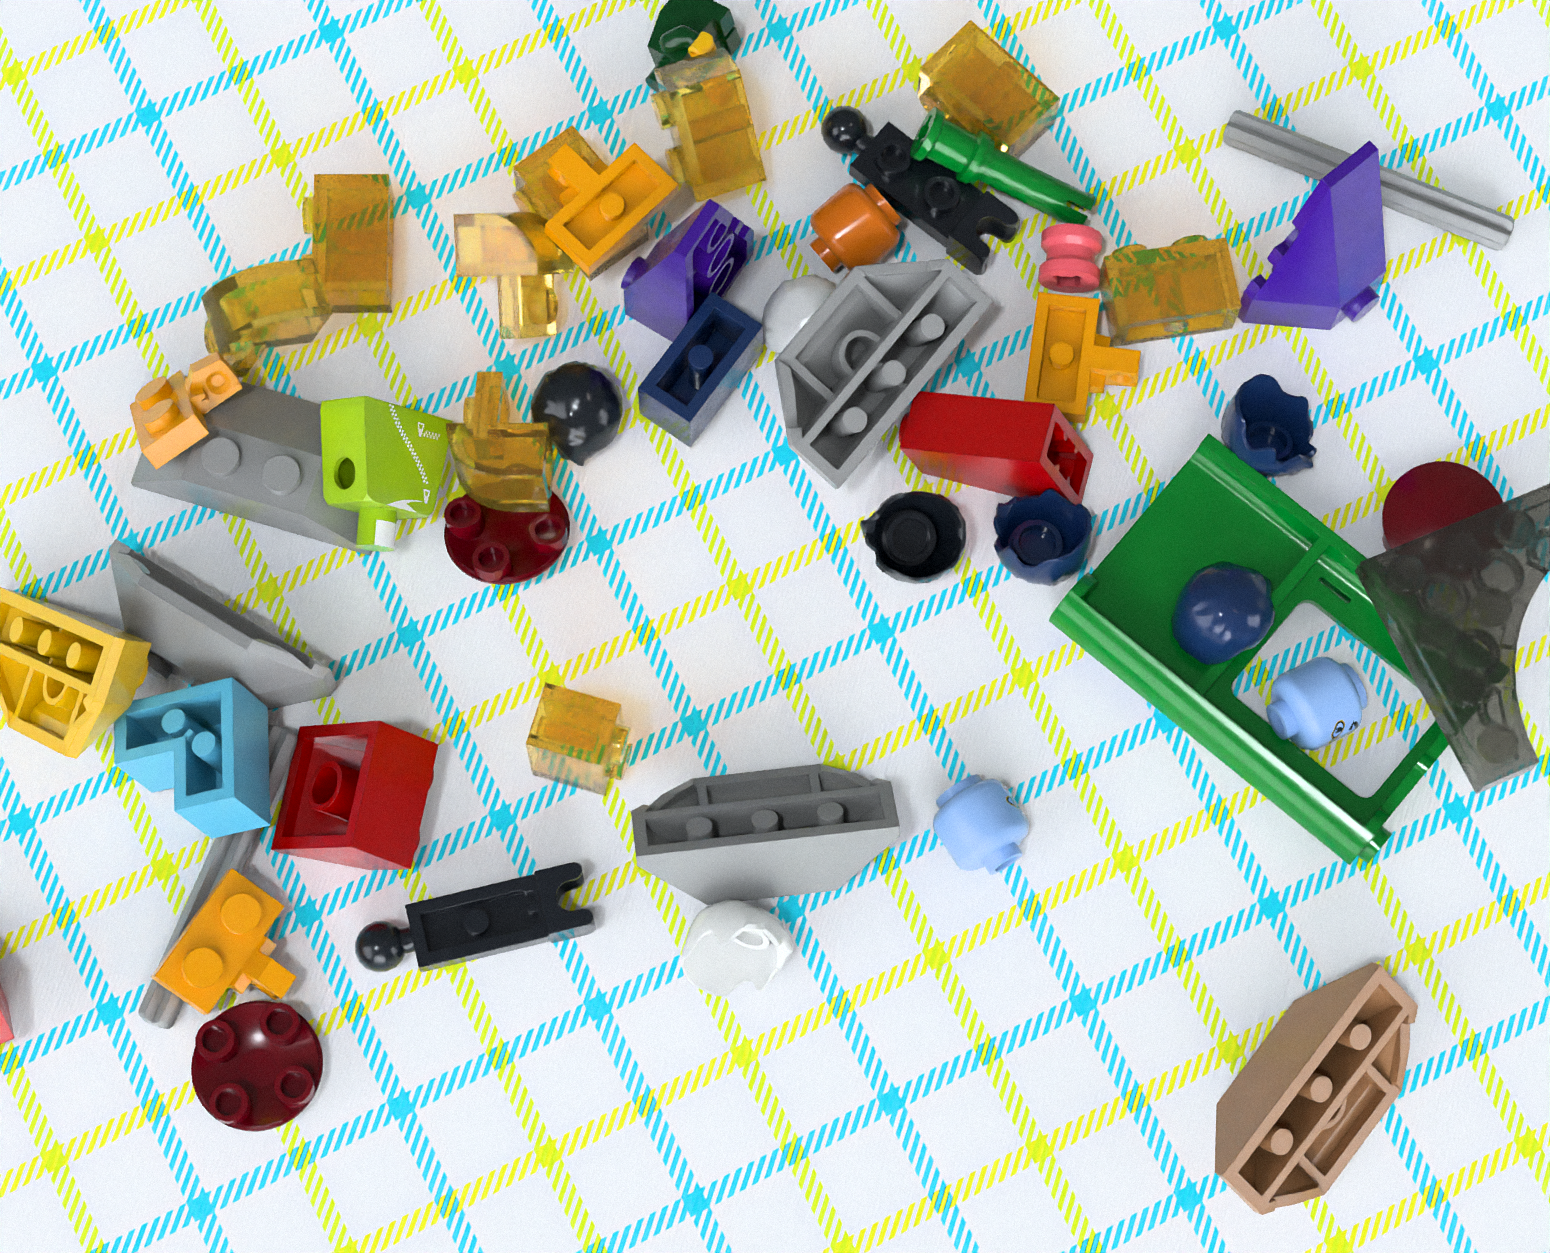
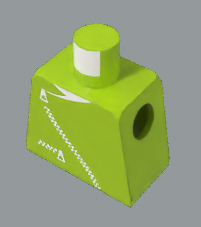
M369 396L321 401L323 498L328 506L359 513L356 538L357 548L377 552L394 551L397 520L426 518L434 511L453 421Z

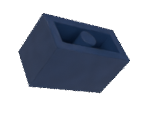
M711 291L638 387L640 414L691 448L763 352V325Z

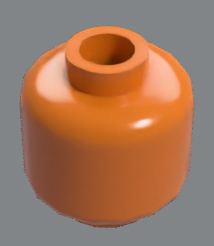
M848 183L811 215V227L818 237L809 245L832 272L836 271L841 265L848 271L855 266L873 265L897 246L900 236L896 226L903 220L871 183L864 189L855 183Z

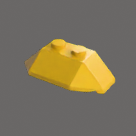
M0 587V706L8 727L64 756L77 759L131 706L136 689L141 686L146 678L149 664L147 656L152 643L95 618Z

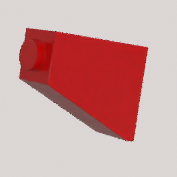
M919 391L912 400L910 411L904 414L899 427L901 451L923 474L1011 497L1041 495L1046 489L1050 488L1056 490L1071 503L1076 505L1082 504L1094 455L1055 404Z

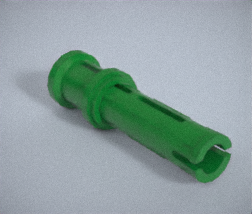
M937 107L932 108L927 114L913 141L910 151L911 158L917 161L928 158L956 172V179L964 184H974L979 180L1065 224L1083 225L1088 216L1068 207L1066 203L1068 202L1082 210L1085 208L1091 211L1095 200L1093 194L1086 193L995 148V141L989 133L983 130L978 131L976 134L945 119V112Z

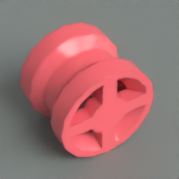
M1070 223L1056 224L1044 229L1041 235V248L1046 253V261L1039 267L1038 282L1049 290L1063 293H1084L1097 288L1100 282V269L1095 264V256L1102 250V234L1092 227Z

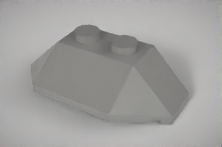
M949 259L861 265L851 268L774 360L789 448L834 489H839L993 303V300Z
M241 382L242 389L204 414L209 431L208 435L157 470L143 452L141 453L131 480V484L134 487L369 556L372 554V551L356 547L359 513L328 506L323 498L321 404Z
M115 539L108 549L124 631L152 643L147 656L149 662L148 672L166 681L172 673L190 684L191 687L233 677L265 704L268 710L329 697L337 687L330 668L160 567L124 543Z
M822 764L692 778L662 794L649 806L643 804L631 811L637 866L706 905H712L725 900L748 901L836 891L900 837V825L891 781L879 778L871 781L857 773Z

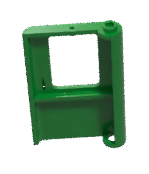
M1209 433L1202 440L1191 458L1092 574L1086 573L1070 589L1049 618V622L1349 865L1357 856L1367 864L1371 861L1392 835L1382 825L1509 673L1507 668L1263 475L1240 460L1235 453ZM1221 561L1235 563L1259 571L1271 581V600L1275 609L1273 626L1270 627L1260 643L1255 648L1243 651L1220 664L1206 665L1187 654L1172 634L1171 618L1178 595L1191 576L1205 566ZM1302 603H1310L1317 607L1438 705L1439 715L1371 797L1363 798L1356 795L1288 739L1283 740L1279 738L1271 725L1238 700L1232 693L1231 687L1235 679L1294 609Z

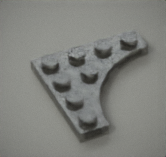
M1550 483L1361 561L1355 570L1476 794L1529 772L1540 762L1528 738L1521 717L1516 691L1515 663L1517 642L1526 610L1539 584L1550 571Z

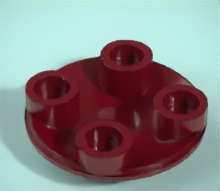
M1428 462L1404 473L1389 490L1382 510V527L1384 532L1382 541L1388 554L1397 558L1405 567L1422 577L1455 584L1467 583L1474 576L1487 569L1500 554L1507 537V512L1496 488L1476 470L1454 462Z
M525 470L510 471L502 479L486 482L475 487L463 497L455 498L449 502L444 511L446 522L444 541L450 559L469 577L489 584H515L530 580L544 573L561 557L570 536L569 515L561 499L549 488L537 483L536 477Z
M250 1001L238 1004L225 1010L215 1019L204 1023L195 1037L196 1046L191 1063V1076L195 1093L207 1112L228 1127L250 1132L266 1131L280 1127L303 1112L318 1090L323 1073V1053L320 1041L308 1021L288 1004L271 1001Z

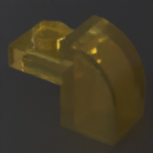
M525 211L453 214L456 277L497 276L500 339H525L557 335L556 316L558 313V299L554 291V274L573 273L574 266L573 260L545 234V224L548 220L535 213Z
M314 258L272 262L245 269L218 282L201 297L208 317L204 328L206 349L209 354L218 351L238 377H246L266 348L311 343L333 314Z
M477 372L475 397H466L464 401V423H446L450 451L461 487L476 502L495 510L550 512L555 457L548 423H509L511 408L503 372Z

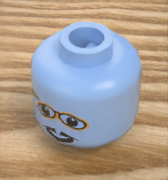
M1316 657L1280 674L1274 680L1271 686L1272 703L1267 705L1266 712L1269 723L1279 738L1283 740L1289 738L1301 749L1313 751L1351 734L1360 726L1362 710L1367 707V696L1362 681L1351 666L1347 663L1339 664L1329 657Z
M975 774L954 784L938 797L936 805L939 810L934 816L933 828L960 869L974 871L985 867L989 874L993 875L1006 869L1022 856L1023 853L1018 845L1028 833L1029 822L1003 782L995 779L982 780L978 774Z

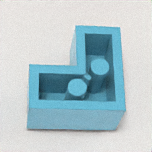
M233 677L134 700L131 706L114 722V764L151 793L174 788V811L209 838L213 839L271 825L268 707Z

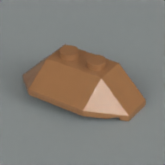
M1371 962L1295 1000L1216 1104L1214 1172L1258 1214L1264 1215L1274 1212L1275 1208L1295 1205L1325 1195L1402 1091L1410 1050V1024L1415 1023L1418 1005L1380 964Z

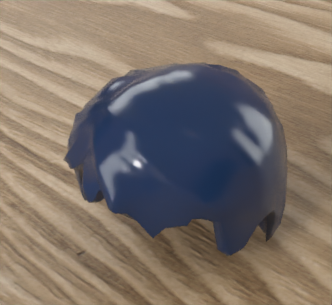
M1258 374L1245 381L1230 400L1222 417L1221 438L1224 445L1235 453L1240 460L1254 468L1264 477L1283 474L1292 475L1303 468L1311 469L1313 467L1312 457L1316 454L1317 448L1309 443L1314 430L1313 421L1309 418L1307 398L1284 392L1278 381L1270 375Z
M1050 488L1046 489L1041 495L1015 496L1005 504L998 503L996 507L993 525L998 537L993 546L1001 564L1016 578L1023 579L1032 584L1051 586L1056 582L1070 578L1081 569L1091 547L1092 516L1082 504H1073L1062 497L1056 490Z
M1224 561L1205 566L1196 571L1182 588L1171 618L1174 638L1187 654L1206 665L1220 664L1243 651L1255 648L1274 623L1275 609L1271 600V581L1253 568Z

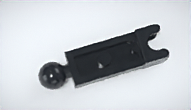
M838 106L827 113L821 124V134L830 150L839 154L856 153L858 155L850 164L849 175L865 187L871 183L892 208L942 246L946 247V254L971 273L983 275L987 269L986 262L989 258L990 249L979 238L980 235L989 234L1004 243H1010L1014 240L1020 226V219L1014 210L989 191L983 193L971 183L964 184L956 179V172L928 158H924L921 161L911 158L910 151L914 140L888 121L874 137L869 133L867 120L860 110L851 106Z
M571 862L535 871L534 875L406 904L405 908L409 927L399 929L395 924L387 921H374L366 925L359 932L355 941V954L359 962L366 969L374 972H387L397 967L405 954L415 952L420 972H425L549 941L556 943L589 935L596 930L592 912L588 909L568 911L558 904L560 897L564 893L578 889L583 885L582 866L580 863Z

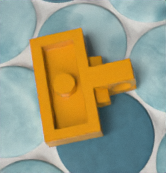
M635 142L609 166L599 159L591 167L565 143L548 159L549 175L565 191L559 195V201L564 207L545 224V234L589 276L678 194L679 184Z
M1038 292L1024 401L1055 404L1068 422L1084 424L1088 392L1104 393L1105 385L1137 386L1141 351L1110 347L1111 337L1096 334L1100 299Z
M218 351L190 364L187 377L179 370L168 379L164 376L153 379L139 390L135 396V402L129 405L141 451L156 470L208 435L209 431L204 414L242 389L237 374Z
M233 868L226 870L153 972L151 978L203 1015H208L228 987L239 994H243L248 985L252 984L271 999H282L297 977L269 957L277 945L264 935L285 906Z

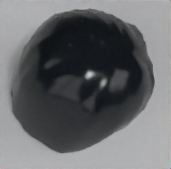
M572 361L545 372L531 400V422L537 438L544 445L555 446L561 458L571 460L578 466H584L588 458L594 456L614 440L623 413L622 394L613 379L595 364Z
M911 491L892 495L880 504L871 517L867 520H862L860 523L865 537V544L875 552L876 566L883 573L897 581L920 584L940 579L955 568L966 546V522L959 508L941 494Z

